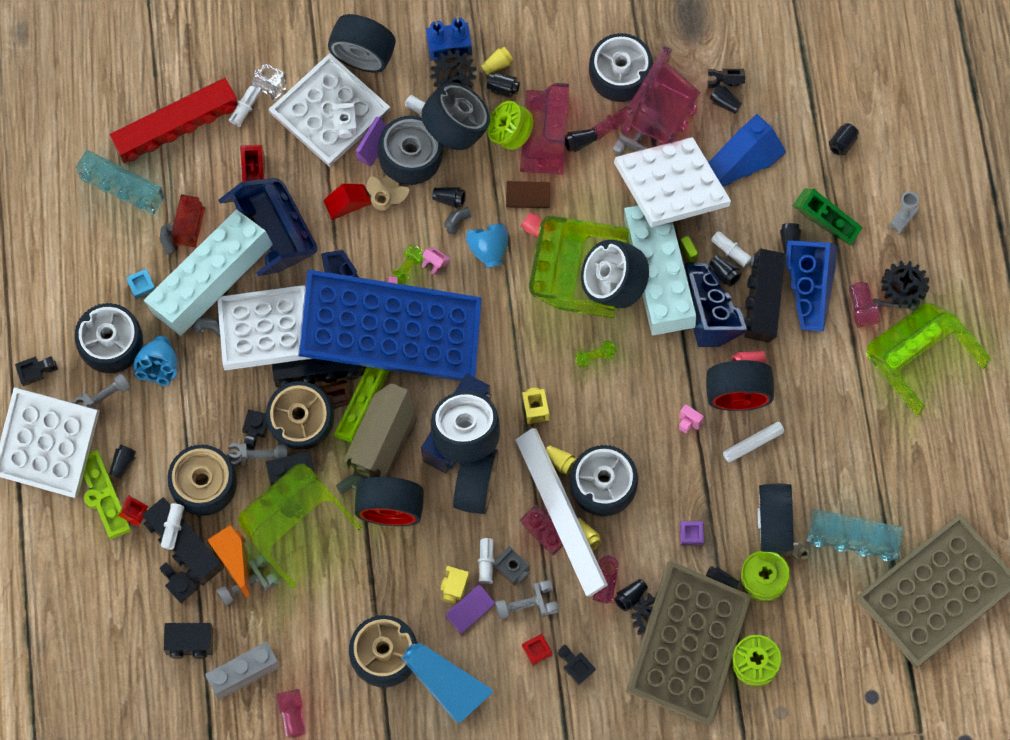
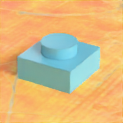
M146 269L126 277L135 299L155 290Z

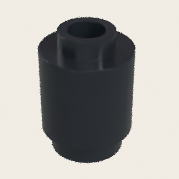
M500 72L490 73L487 89L491 90L492 93L510 98L514 94L517 95L520 87L517 77Z
M849 123L840 126L829 141L830 150L836 155H846L858 139V129Z

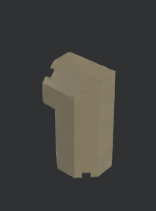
M391 383L374 394L343 460V465L346 469L349 470L350 466L355 469L353 474L366 478L377 476L389 477L406 438L410 437L417 421L415 408L407 389Z

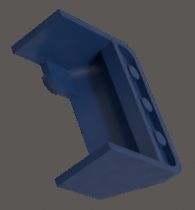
M269 178L241 182L219 199L220 204L234 202L236 209L243 215L253 216L256 224L264 229L273 245L269 248L271 252L265 255L266 266L256 272L258 276L279 273L317 252L315 240L286 185L280 179Z

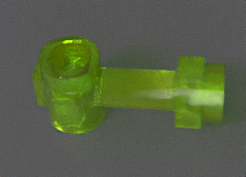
M409 245L403 254V256L407 257L400 269L395 268L392 272V277H397L398 284H403L404 281L407 282L409 279L407 273L413 263L419 264L423 259L422 255L424 252L416 245Z
M605 341L601 348L587 353L582 349L577 354H574L578 367L589 366L588 361L600 357L608 360L612 359L617 348L611 341Z

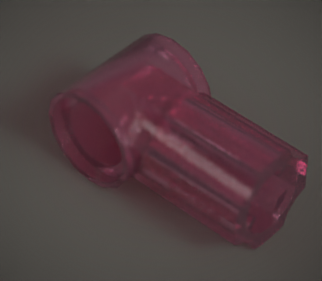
M858 282L849 286L857 328L879 324L880 313L877 305L873 303L868 283Z
M606 555L599 560L598 564L608 586L595 593L593 600L607 604L613 603L619 564L615 557ZM606 563H611L615 569L612 572H605L602 566Z
M295 689L277 693L278 707L283 717L286 737L295 738L306 734L300 690Z

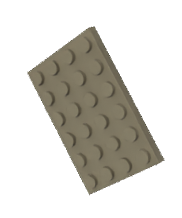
M959 514L856 596V600L917 669L1010 593V569L964 517Z
M672 561L667 562L626 692L707 726L711 725L751 595Z

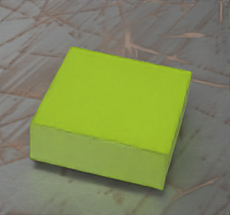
M688 236L680 240L681 251L688 263H696L698 252Z

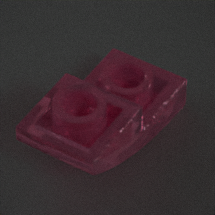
M537 505L520 519L522 525L550 554L554 555L563 547L552 519Z

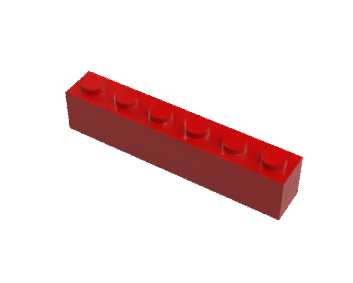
M223 78L109 135L122 162H133L140 155L153 152L165 143L174 142L185 133L194 132L205 123L210 124L218 117L234 112L238 106L237 97L226 78Z

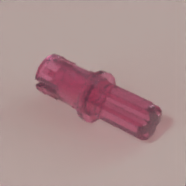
M628 106L624 107L612 116L608 115L606 120L592 127V129L596 131L597 138L601 139L612 130H618V126L631 119L633 113Z

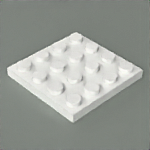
M330 53L269 108V113L329 167L366 134L375 117L378 116L382 119L391 111L387 103ZM354 103L357 135L350 138L335 137L332 104Z
M693 137L615 157L614 164L651 228L730 206L731 200Z
M305 285L221 296L217 300L224 371L312 359L298 356Z
M14 388L0 440V477L78 498L100 410L24 389Z

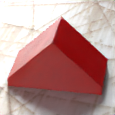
M240 145L242 182L265 179L263 146Z
M342 183L323 200L332 220L371 205V200L364 184Z

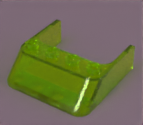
M558 216L545 217L540 224L530 276L529 291L531 295L559 310L614 318L615 306L575 299L573 295L584 241L590 237H600L628 242L629 228Z
M926 303L872 340L866 349L868 358L917 417L922 414L924 405L901 377V371L905 366L952 333L982 369L988 366L991 359L954 314L932 303Z
M297 464L242 511L238 519L241 529L292 588L297 586V584L272 557L271 548L276 541L323 501L333 502L358 531L362 528L313 470L305 464Z

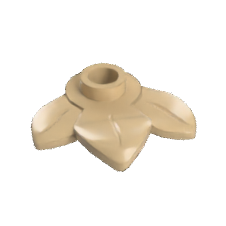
M388 175L381 180L370 176L366 185L367 191L371 195V204L379 211L389 209L392 204L402 203L410 192L408 187H399V182H395ZM380 199L386 200L384 203L378 202Z

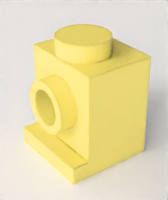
M530 388L526 392H522L527 425L549 421L545 390ZM533 404L539 405V407L532 408L531 406Z
M447 566L446 576L448 578L444 577L441 585V590L444 591L442 600L455 604L464 597L469 581V572Z

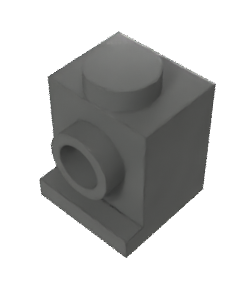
M510 546L494 561V568L514 586L518 581L522 583L530 574L528 572L530 565L514 552ZM512 562L518 565L515 569L509 567Z

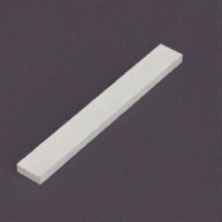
M531 428L515 440L586 596L591 597L608 586L539 433L537 429Z

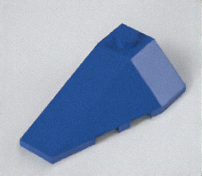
M756 114L719 150L708 164L722 187H725L739 178L748 177L753 172L771 167L786 153V150L773 128Z
M788 241L786 265L790 273V283L796 299V309L801 330L824 331L836 268L837 245Z

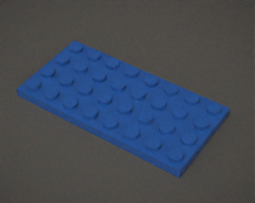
M308 269L298 356L462 381L466 373L475 377L482 297Z

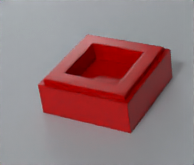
M129 495L125 499L118 516L138 527L143 519L142 514L147 511L148 506Z
M542 634L522 644V648L532 666L553 655Z

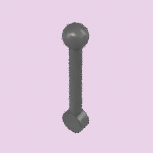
M874 298L871 301V306L873 308H878L879 306L899 307V303L892 305L890 304L891 302H882ZM912 302L909 309L915 311L918 306ZM903 304V306H902L901 308H908V307H907L906 304Z

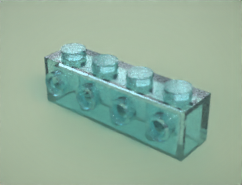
M89 150L85 151L76 165V170L82 181L96 185L100 190L106 193L109 192L118 199L135 205L141 211H147L154 215L165 198L162 187Z
M813 509L807 541L818 547L828 545L833 546L838 551L852 550L857 551L856 553L861 556H870L872 554L879 556L882 560L892 561L893 559L897 560L900 553L904 527Z

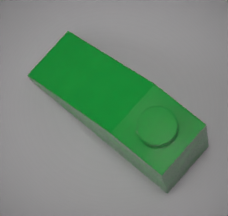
M804 188L792 205L806 218L848 245L853 243L863 228L815 189Z

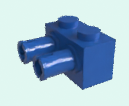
M455 18L451 25L446 26L441 21H437L438 25L433 21L430 28H426L430 61L441 59V52L446 56L449 49L452 54L459 50L460 56L464 53L472 55L469 25L465 23L464 19L459 18V22H457Z

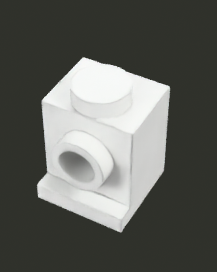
M354 103L332 104L335 137L350 138L357 135Z

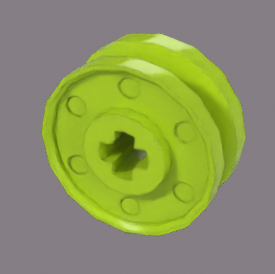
M503 102L495 108L490 116V123L487 128L488 136L492 142L501 145L505 149H518L525 144L531 135L534 123L533 115L527 108L520 106L516 102Z
M760 550L752 553L745 560L741 570V584L745 592L751 595V598L758 601H772L779 598L785 592L790 578L786 560L776 552H763ZM762 572H766L769 578L764 579V576L761 577Z
M750 635L736 645L732 658L733 671L744 684L754 687L764 686L772 682L778 675L781 665V652L776 643L769 637ZM756 656L758 660L762 659L760 665H757L756 662H751L753 657Z

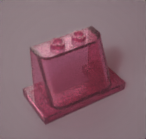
M666 46L663 47L628 105L620 132L629 135L632 128L662 143L672 144L680 132L684 133L689 123L687 119L689 116L693 117L698 108L696 104L701 92L668 64L672 49Z
M554 83L544 91L527 90L525 108L532 113L534 123L530 137L522 145L520 172L563 175L566 118L569 108V84Z

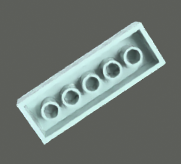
M639 205L624 208V222L629 243L643 252L649 264V280L642 297L652 336L695 328L696 313L673 222L651 228Z
M236 209L144 299V302L155 317L182 336L273 244L264 229Z

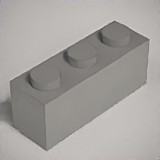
M265 642L205 675L217 699L220 700L275 671L280 666L268 642Z

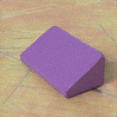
M378 116L375 117L356 149L357 160L369 166L373 165L378 156L379 139L382 131L387 126Z
M479 584L445 614L446 619L462 634L491 609L495 603Z

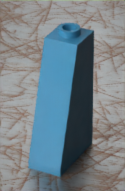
M423 644L410 645L405 650V655L401 658L452 720L458 723L462 722L493 693L491 688Z

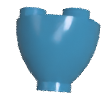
M504 223L487 226V231L475 229L466 232L467 236L465 238L470 250L480 261L485 263L486 268L503 264L502 259L508 246V229L504 226Z
M156 336L153 341L141 348L133 363L135 376L138 379L157 382L161 386H167L176 377L178 360L171 346L170 339L164 336Z

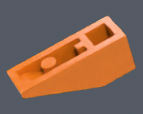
M231 525L209 538L208 542L242 593L248 598L250 597L248 556L243 544L246 540L239 530L235 532Z

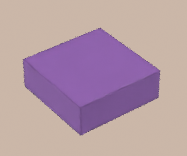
M680 521V545H703V521Z

